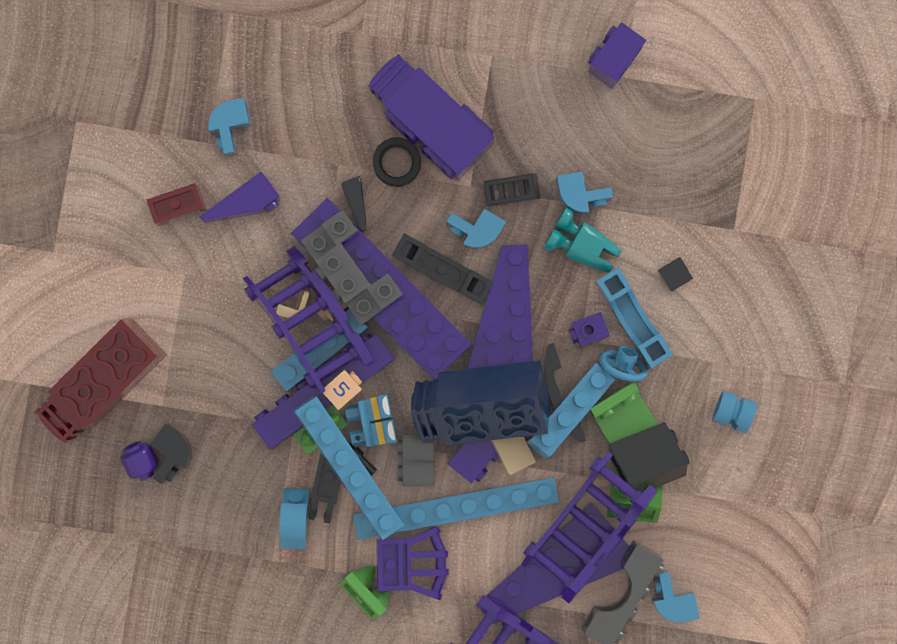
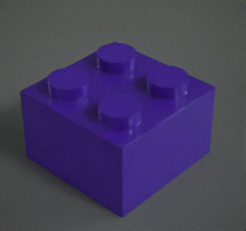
M622 22L617 28L614 25L610 28L604 37L603 43L605 45L603 48L597 46L587 62L590 64L588 72L611 89L614 88L646 42V39Z

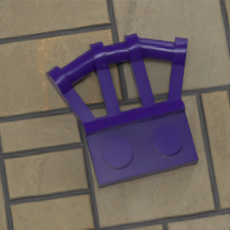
M439 526L411 538L376 539L377 591L412 590L441 601L442 594L440 593L446 576L449 575V569H446L448 551H446L439 535L441 532ZM430 538L435 551L411 552V545ZM411 558H436V569L411 570ZM413 576H436L431 590L412 584L411 581Z

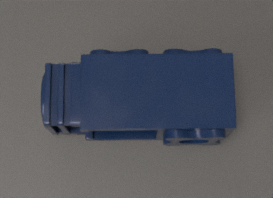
M540 360L439 372L438 379H433V381L425 380L421 383L420 381L415 382L414 392L411 397V413L414 426L419 432L422 442L428 439L432 441L439 438V440L444 439L446 445L548 434L550 396Z

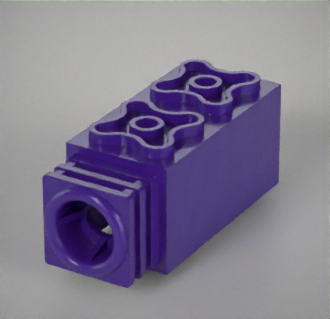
M399 54L390 59L375 74L368 85L370 92L383 103L385 118L414 145L418 142L423 147L422 153L451 180L455 177L459 181L494 143L492 134L494 131L467 105L463 104L460 106L421 68L418 67L415 70Z

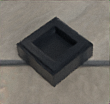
M681 257L658 270L670 292L693 279Z

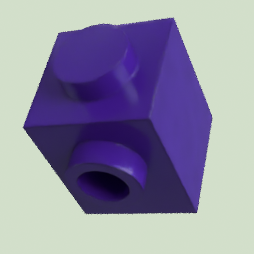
M601 312L572 322V328L568 329L573 344L578 343L579 347L610 336Z

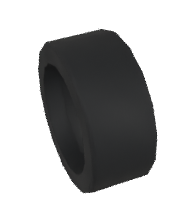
M392 137L384 140L377 146L373 155V167L376 176L383 183L391 187H402L410 184L417 177L421 169V157L418 149L411 141ZM394 147L405 149L412 159V166L409 172L401 177L388 175L382 166L384 154Z

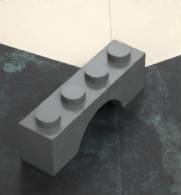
M635 540L632 541L620 561L628 574V587L624 596L612 605L594 606L581 627L584 634L602 644L619 643L624 634L623 628L627 621L631 622L637 613L636 606L640 599L644 600L650 591V582L653 577L657 578L664 566L662 564L663 559L658 553Z

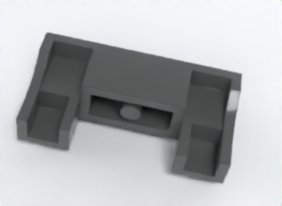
M341 210L321 224L322 226L302 239L301 242L318 264L315 270L323 281L327 279L333 285L330 291L337 301L341 302L343 300L362 326L402 297L403 294L388 273L372 285L367 281L342 245V243L358 233V230L345 212Z

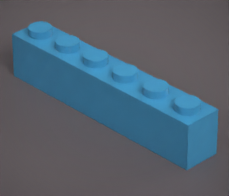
M312 396L292 411L379 538L384 540L403 527V522L317 396Z

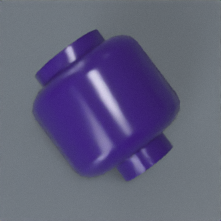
M137 441L123 449L124 453L121 455L120 460L130 478H139L140 481H144L154 475L153 471L159 463L149 444Z

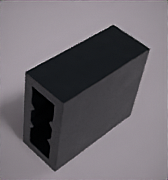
M665 422L609 444V452L613 454L610 461L618 476L637 491L640 489L644 492L649 485L657 488L687 475V466L689 465V458L684 450L681 451L677 445L678 439L672 429L669 430Z

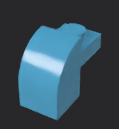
M239 98L223 102L210 115L208 123L209 132L211 134L220 133V136H216L219 151H224L226 157L237 155L232 130L251 126L246 100Z
M583 172L558 175L556 177L560 200L565 207H569L574 213L588 214V204L592 203L593 207L608 205L607 201L613 198L611 187L586 191Z
M484 209L474 226L453 213L448 218L447 224L450 226L448 230L459 237H462L463 234L467 236L463 246L470 249H482L491 245L498 238L506 221Z
M284 488L280 511V548L306 549L309 489Z
M661 571L658 578L654 579L656 594H661L662 596L661 598L652 599L655 609L664 618L673 622H687L700 619L695 593L691 591L674 595L669 571Z

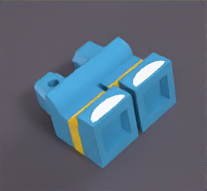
M388 394L357 401L358 404L345 408L347 422L361 419L363 427L362 430L350 432L352 445L366 444L369 447L398 442L393 419L371 423L374 420L393 417Z

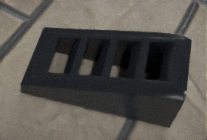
M535 173L484 181L487 206L540 199L538 179ZM526 180H529L530 194L526 195ZM514 182H518L520 196H516ZM505 183H508L510 198L505 196ZM493 185H498L500 197L498 200H495Z
M360 176L342 182L341 186L358 228L361 232L366 231L367 223L362 180Z

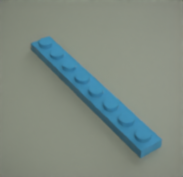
M555 477L394 506L392 508L404 524L403 527L394 533L559 503ZM363 513L353 514L357 540L378 536Z

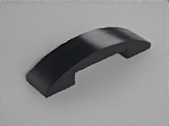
M403 233L392 254L396 259L479 304L483 303L493 284V281L462 266Z
M554 343L547 345L544 358V377L553 411L562 402L552 372L561 368ZM579 422L570 435L578 442H584L586 440Z

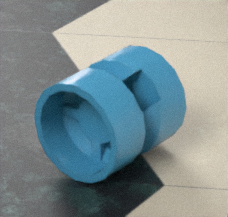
M723 390L717 401L712 422L723 426L731 424L734 430L746 434L753 422L758 403L746 398L738 400L737 395Z

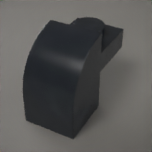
M165 424L151 443L152 447L167 456L153 477L160 484L165 483L166 480L169 482L173 480L179 470L176 468L177 464L183 468H188L192 457V449L188 439L171 425Z

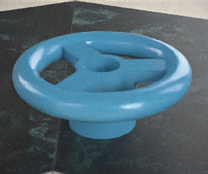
M621 346L619 350H607L599 357L601 367L618 379L639 382L648 375L647 366L638 358V352L631 347ZM634 365L639 368V374L632 370Z

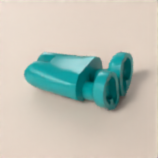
M566 206L554 227L573 235L574 240H570L558 230L553 229L543 249L547 251H552L556 248L566 250L565 257L590 268L610 273L614 266L605 259L600 258L599 255L604 250L606 253L619 258L622 250L585 221L581 226L576 224L573 220V210Z

